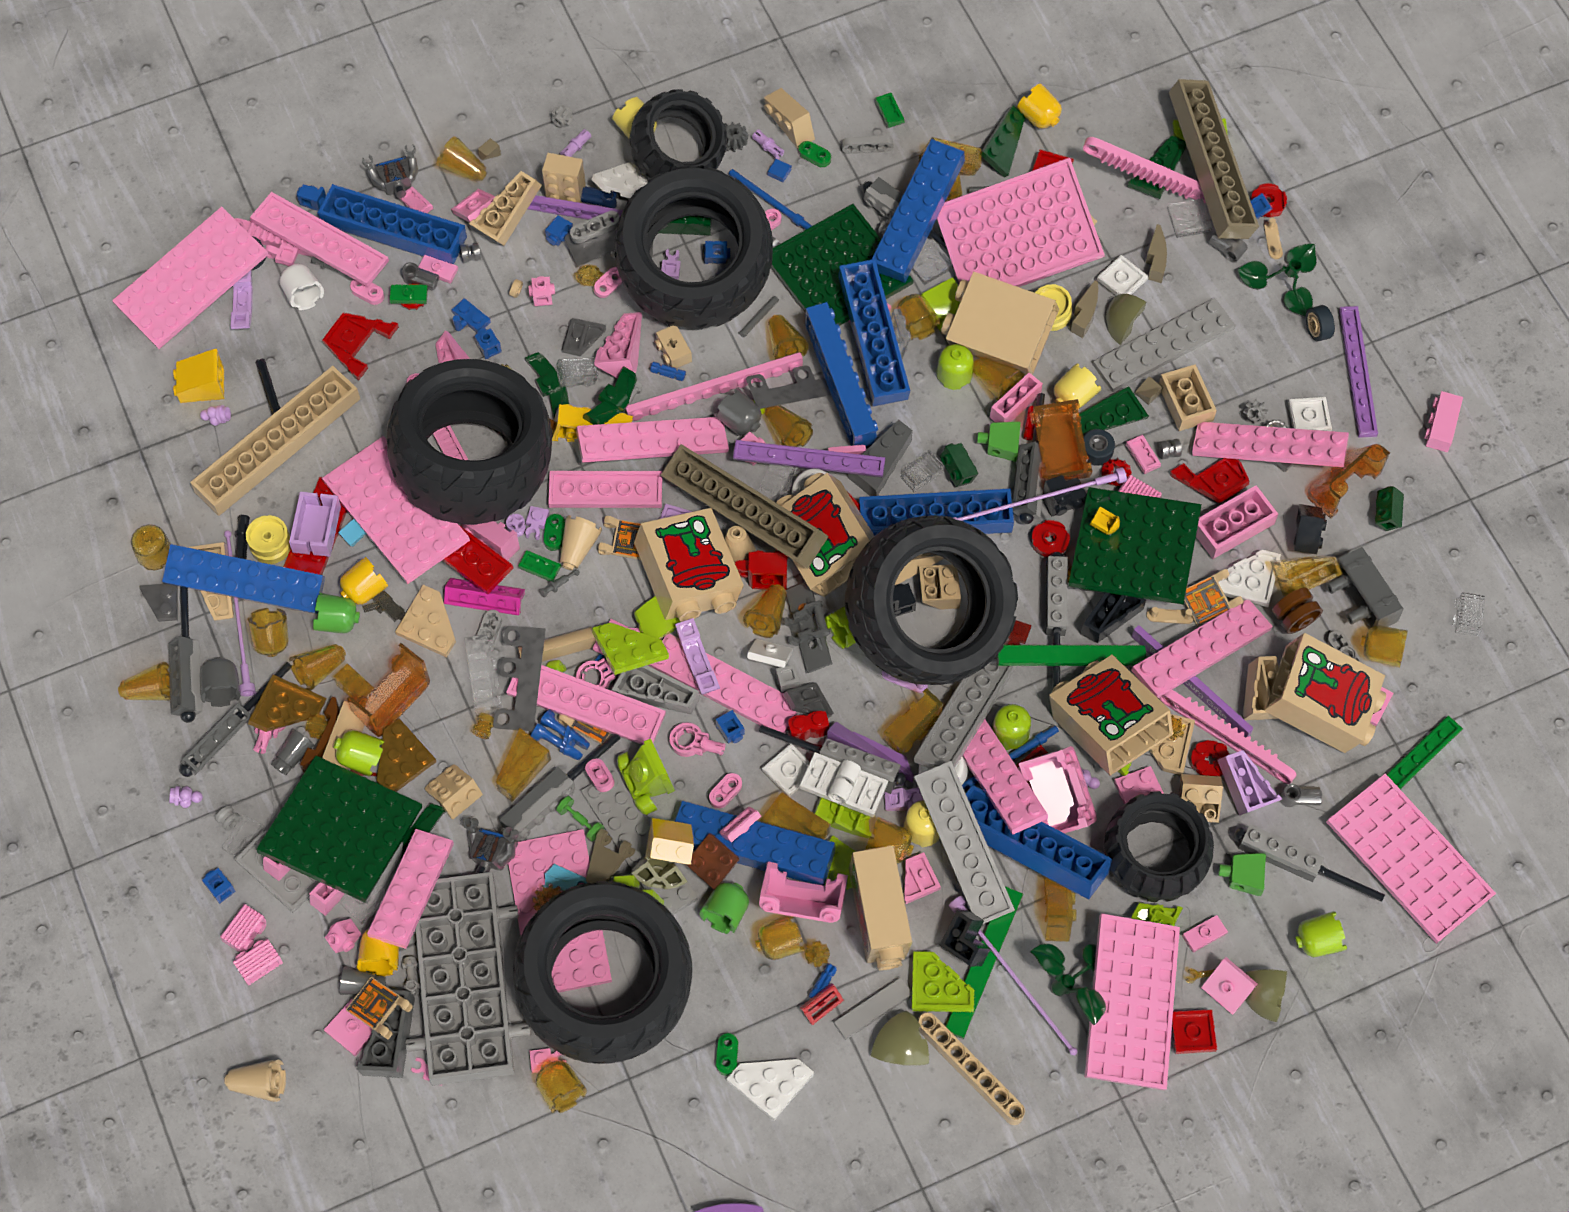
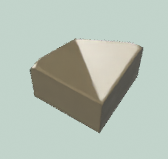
M491 138L478 148L481 161L501 155L500 145Z
M1149 376L1135 394L1149 405L1161 394L1163 387Z

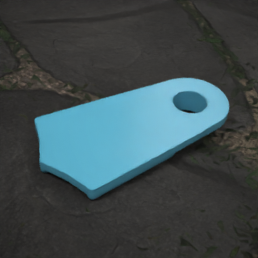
M553 864L545 873V887L564 891L581 882L587 883L585 877L556 864Z

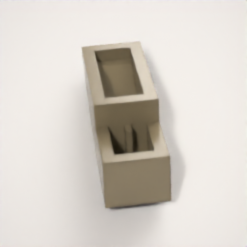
M1157 224L1146 263L1151 264L1148 280L1162 283L1167 262V247L1161 225Z
M1096 280L1075 307L1074 315L1076 318L1072 322L1071 332L1081 338H1084L1089 330L1095 314L1098 300V281Z

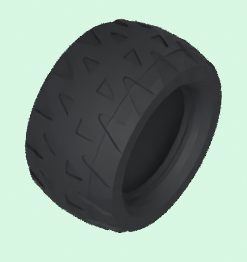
M693 166L677 167L674 171L659 173L649 179L647 184L636 190L627 202L615 233L614 248L617 269L623 285L631 298L643 311L655 317L658 321L669 326L686 327L688 330H701L716 324L720 326L744 312L762 291L772 265V231L761 204L753 193L739 180L733 179L722 171L707 167V169ZM696 215L720 222L734 236L738 244V251L729 267L716 277L700 282L680 281L665 274L652 260L650 248L654 238L664 226L673 220Z
M457 359L435 364L424 369L423 372L413 380L410 379L403 387L398 400L394 403L388 421L387 456L398 487L403 488L408 500L414 506L432 515V517L443 521L477 525L507 518L510 514L518 509H522L531 501L546 476L551 460L552 428L540 393L518 372L486 360ZM461 423H472L499 431L508 438L512 445L504 453L493 458L462 460L437 451L427 439L435 431L443 427Z
M938 515L908 518L886 527L876 534L861 550L848 576L847 590L845 591V611L849 621L848 626L855 642L865 656L878 668L902 681L920 685H943L972 676L988 665L999 654L1013 631L1016 621L1014 613L1017 607L1018 589L1017 584L1013 582L1011 565L1007 557L984 532L966 522L951 517ZM923 553H932L950 562L960 573L965 583L968 597L967 612L960 629L950 640L934 648L924 647L910 639L900 627L893 608V591L899 574L912 559Z
M597 881L596 883H584L568 888L552 897L537 910L527 923L517 943L514 955V989L518 1006L525 1021L534 1033L550 1048L564 1056L585 1063L610 1064L623 1062L649 1051L674 1029L684 1012L690 995L692 957L683 929L671 912L656 898L639 888L630 887L618 882ZM609 930L630 937L642 947L651 962L654 973L651 987L639 1003L620 1014L593 1016L580 1012L561 997L553 983L552 970L559 953L570 941L591 931Z

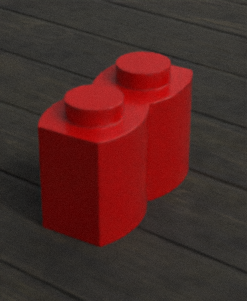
M815 711L807 716L797 715L788 720L789 735L802 740H807L810 737H824L829 730V721L825 711Z

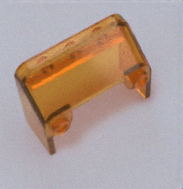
M402 643L398 645L401 654H397L392 659V671L367 697L362 695L354 699L350 696L347 698L351 711L377 737L382 736L384 729L395 722L430 684L424 660Z

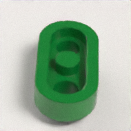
M804 141L799 145V155L801 158L821 168L830 165L831 153L811 141Z
M552 514L546 519L543 540L545 547L550 551H556L562 547L565 520L559 514Z
M726 1033L718 1040L716 1068L721 1075L729 1076L737 1068L738 1039L735 1035ZM729 1040L732 1042V1044L730 1046H726L724 1044L725 1041ZM729 1061L730 1065L724 1066L723 1062Z

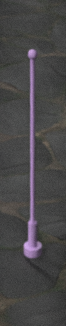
M1121 467L1114 469L1113 474L1095 478L1091 482L964 517L953 518L963 521L1091 485L1098 486L1117 481L1120 484L1126 482L1127 477L1124 468Z
M227 530L224 532V536L227 540L228 555L232 557L230 541L232 533ZM234 598L242 659L240 667L243 684L240 685L241 696L248 697L254 695L256 691L255 685L250 683L249 668L245 660L238 598Z
M962 896L957 897L949 904L954 913L957 910H967L964 907L966 901ZM979 930L978 934L991 948V951L1065 1043L1069 1053L1073 1056L1076 1055L1077 1049L1071 1046L986 936Z

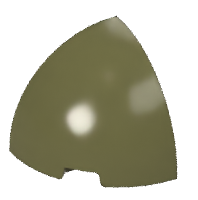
M1123 293L1116 295L1106 312L1108 332L1119 345L1131 334L1134 321L1145 310L1146 301L1131 294Z
M643 857L631 871L638 881L648 887L673 889L688 882L673 862Z
M1265 969L1245 972L1258 984L1245 1000L1246 1003L1259 1016L1277 1022L1281 1012L1282 997L1285 993L1287 971Z
M908 1011L899 1013L891 1018L877 1035L871 1056L878 1060L898 1065L916 1066L929 1064L928 1043L926 1039L921 1038L919 1033L921 1025L917 1019Z

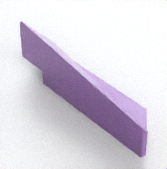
M835 722L827 731V738L900 764L899 773H904L906 780L913 782L914 774L911 771L906 756L854 731L851 732L838 722Z

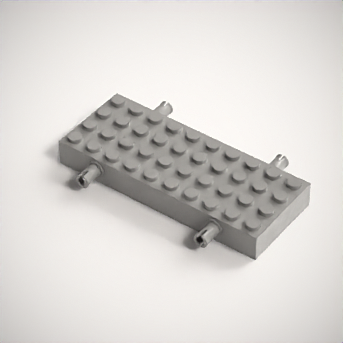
M493 872L438 879L414 931L417 937L425 1035L422 1038L406 1039L407 1053L426 1050L429 1080L432 1086L515 1075L511 1040H513V1037L531 1036V1028L527 1023L516 1025L509 1023L499 923L501 920L518 919L519 915L517 905L504 908L497 906Z

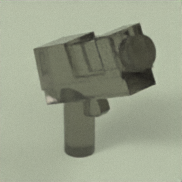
M385 590L372 598L373 603L363 605L364 613L373 610L380 614L384 612L394 622L398 619L402 620L405 616V610L401 606L399 607Z

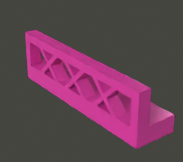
M450 578L445 586L444 604L486 611L497 610L499 613L519 616L525 589L497 585L487 595L469 580Z

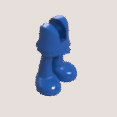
M550 709L543 715L540 723L536 725L530 736V741L535 743L540 739H544L559 748V752L563 753V755L576 760H580L583 754L575 749L574 746L578 745L585 750L590 746V743L574 729L571 730L569 725L564 727L555 720V713ZM545 727H549L557 733L561 734L563 736V739L559 738L558 736L547 730Z

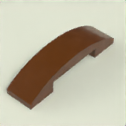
M332 696L324 713L329 722L316 749L307 748L300 763L303 772H306L315 756L323 757L340 713L336 697Z

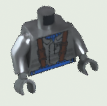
M414 144L413 151L411 152L407 151V145H405V151L409 158L404 156L374 164L375 168L372 166L373 157L369 155L370 163H366L363 158L362 164L368 168L367 172L372 184L381 190H385L387 195L395 194L397 198L405 197L406 191L412 187L411 183L415 181L418 174L417 159L414 157L416 153Z
M465 818L463 826L470 830L468 831L471 859L479 865L476 874L487 873L490 869L503 870L505 865L515 858L518 843L514 838L519 836L518 830H512V827L504 828L503 834L482 828L475 830L479 825L478 819L472 818L470 823V818Z

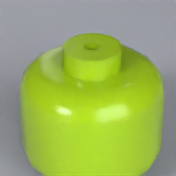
M560 660L549 661L546 664V667L562 673L566 672V666Z

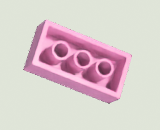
M1256 485L1199 518L1196 538L1211 558L1215 559L1274 525L1278 513Z

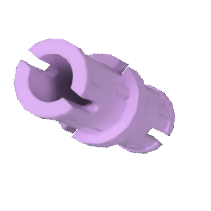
M583 129L575 138L569 141L570 143L560 152V155L572 157L574 153L580 151L583 144L591 138L590 132Z
M756 130L758 135L754 132L752 138L762 146L764 151H768L776 159H780V156L782 157L784 154V150L776 145L772 138H768L762 133L761 130Z

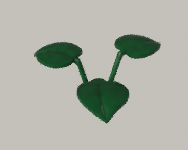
M1303 244L1292 248L1287 254V266H1283L1271 275H1267V267L1259 261H1251L1238 268V274L1243 283L1257 290L1267 286V279H1271L1285 271L1288 277L1294 278L1293 291H1288L1284 296L1286 308L1295 314L1306 316L1307 310L1313 307V298L1310 291L1305 287L1296 289V283L1300 272H1311L1316 266L1315 244Z
M1041 944L1033 948L1030 953L1036 957L1041 967L1048 974L1056 976L1055 981L1051 984L1054 994L1063 996L1064 994L1069 995L1070 993L1077 992L1076 997L1081 1009L1093 1026L1097 1024L1106 1010V1003L1103 997L1096 990H1088L1087 987L1072 989L1075 984L1074 979L1089 968L1094 973L1097 945L1089 944L1084 947L1082 956L1088 965L1073 976L1069 974L1062 975L1065 970V966L1062 965L1065 962V956L1057 946Z

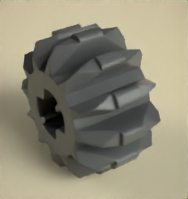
M733 121L731 125L725 123L727 151L733 149L734 152L736 149L742 150L743 146L747 145L749 138L745 126L741 127L740 122L736 125Z

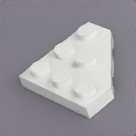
M631 161L593 174L592 181L602 191L610 193L612 190L619 192L620 196L630 199L636 190L647 184L649 178L646 175L644 176Z
M1261 550L1252 557L1233 564L1232 567L1227 569L1229 577L1218 582L1225 596L1234 599L1241 596L1243 601L1249 600L1253 604L1268 607L1281 554Z
M799 1059L742 1063L738 1065L726 1080L774 1121L810 1080L814 1072Z

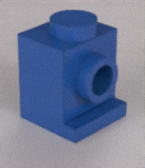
M303 184L297 190V197L301 206L319 211L326 193L324 187L318 189L315 186Z
M557 215L545 230L547 241L554 246H559L562 241L565 242V236L570 234L573 223Z
M705 241L704 264H726L727 259H730V248H727V241Z
M482 328L474 335L476 344L485 360L502 352L500 342L491 328Z
M733 710L716 719V727L727 743L733 742L735 744L743 739L745 728Z
M219 868L208 872L204 879H202L206 888L219 904L236 892Z

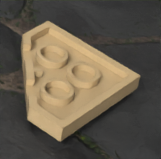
M423 585L395 633L447 658L456 643L440 592Z
M1171 714L1173 735L1149 751L1163 771L1181 775L1184 772L1195 720Z

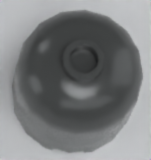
M736 388L732 396L728 394L717 407L720 411L719 413L716 412L714 416L738 435H746L751 431L754 433L761 425L759 423L762 416L761 410L745 393Z
M216 657L207 661L202 666L200 671V691L203 703L210 702L213 707L229 706L230 701L235 699L238 701L240 699L238 671L232 661Z

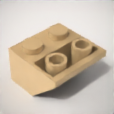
M952 564L919 566L922 603L940 610L960 608L961 595L957 569Z
M1181 774L1179 797L1194 803L1197 807L1196 810L1199 813H1203L1208 822L1219 823L1223 792L1221 777Z

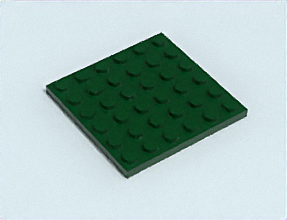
M851 204L774 247L771 268L805 313L806 308L827 302L829 308H832L834 311L835 324L840 326L849 321V315L838 277L839 267L872 260L881 238L857 207ZM879 273L886 299L911 286L914 281L910 275L904 283Z
M1088 487L1069 587L1184 605L1202 504ZM1099 507L1119 516L1120 526L1114 533L1107 535L1090 525Z
M315 756L260 842L256 852L365 903L421 811L422 803L319 756Z

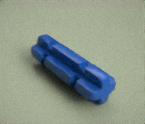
M652 362L650 367L651 372L656 374L659 372L660 375L673 379L676 377V380L684 381L686 377V371L676 370L677 368L664 364L661 366L658 362Z
M830 963L826 965L824 972H822L815 983V987L809 993L810 998H813L828 986L832 978L831 976H834L837 971L834 965Z

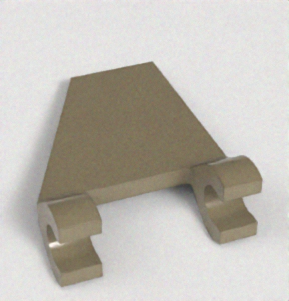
M600 829L596 836L586 882L609 881L624 860L635 853L636 850L631 847L632 844L623 841L619 853H616L604 847L612 841V838L608 836L607 831Z

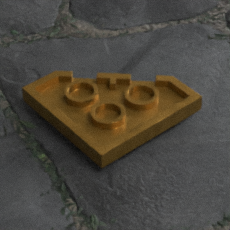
M272 675L248 724L268 732L317 718L327 698Z
M400 718L384 729L382 739L384 743L381 746L383 750L379 761L377 783L397 792L436 763V758Z

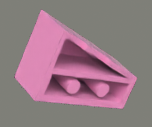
M494 521L477 525L462 524L465 530L507 561L520 549L517 532L514 530L511 532L504 529L505 524L502 522L499 524Z

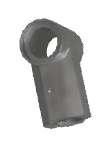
M1216 231L1209 241L1211 245L1224 252L1225 257L1229 261L1234 263L1248 249L1247 244L1243 240L1218 238Z
M414 262L404 264L402 271L406 284L428 285V289H436L439 281L438 274L418 268Z
M1288 784L1280 794L1282 798L1280 802L1285 807L1320 805L1322 790L1320 787H1299L1296 784ZM1287 793H1291L1294 798H1290Z

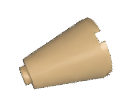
M568 515L565 519L560 563L563 564L562 567L568 570L579 567L602 532L601 527L599 529L595 528L596 524L587 519L577 516L575 520L570 519L572 515Z
M733 526L728 530L724 539L734 563L737 560H749V552L756 551V548L745 529L741 526Z
M270 1060L231 1069L225 1076V1085L230 1091L271 1102L280 1101L281 1098H278L279 1094H284L286 1085V1072L281 1070L280 1066L284 1064L281 1060Z

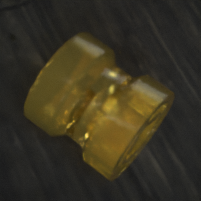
M480 713L477 717L478 723L473 726L471 732L479 738L488 740L491 736V728H494V717L486 713Z

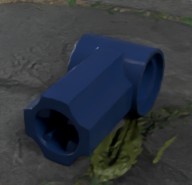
M584 186L581 202L615 209L617 207V195L612 190L608 193L601 189Z

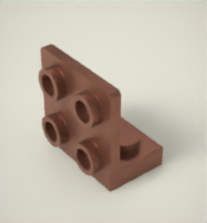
M708 834L692 854L691 864L686 865L715 889L719 884L725 883L723 880L740 858L713 834Z

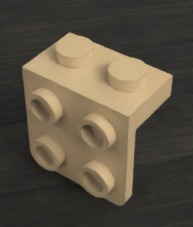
M456 765L446 768L443 773L425 787V791L442 805L452 820L483 795L473 778Z

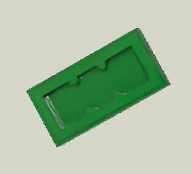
M892 92L875 97V102L888 128L905 122Z
M391 285V304H427L428 285Z
M526 550L518 567L545 580L554 581L561 568V564Z

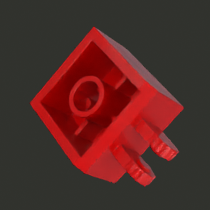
M757 550L749 552V560L735 561L740 577L749 578V586L752 589L787 590L788 556L782 552L774 551L770 553Z

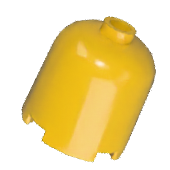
M1040 83L1030 90L1032 93L1027 98L1024 96L1020 100L1017 108L1034 126L1045 129L1050 126L1054 127L1060 121L1059 117L1062 108L1059 101Z
M365 557L341 576L340 587L343 591L340 594L345 598L352 599L357 605H363L385 590L388 584L380 573L376 576L373 572V564Z
M367 929L361 938L357 969L362 972H374L377 976L386 977L393 975V971L398 970L399 946L368 937L369 929Z

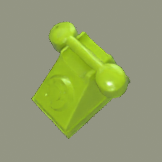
M651 738L644 741V744L639 748L631 762L627 751L617 757L619 771L624 778L637 809L644 815L658 810L650 799L651 797L664 793L670 794L675 791Z

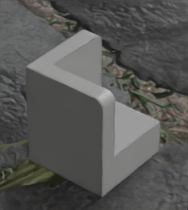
M795 664L776 669L780 692L785 693L787 690L800 687Z

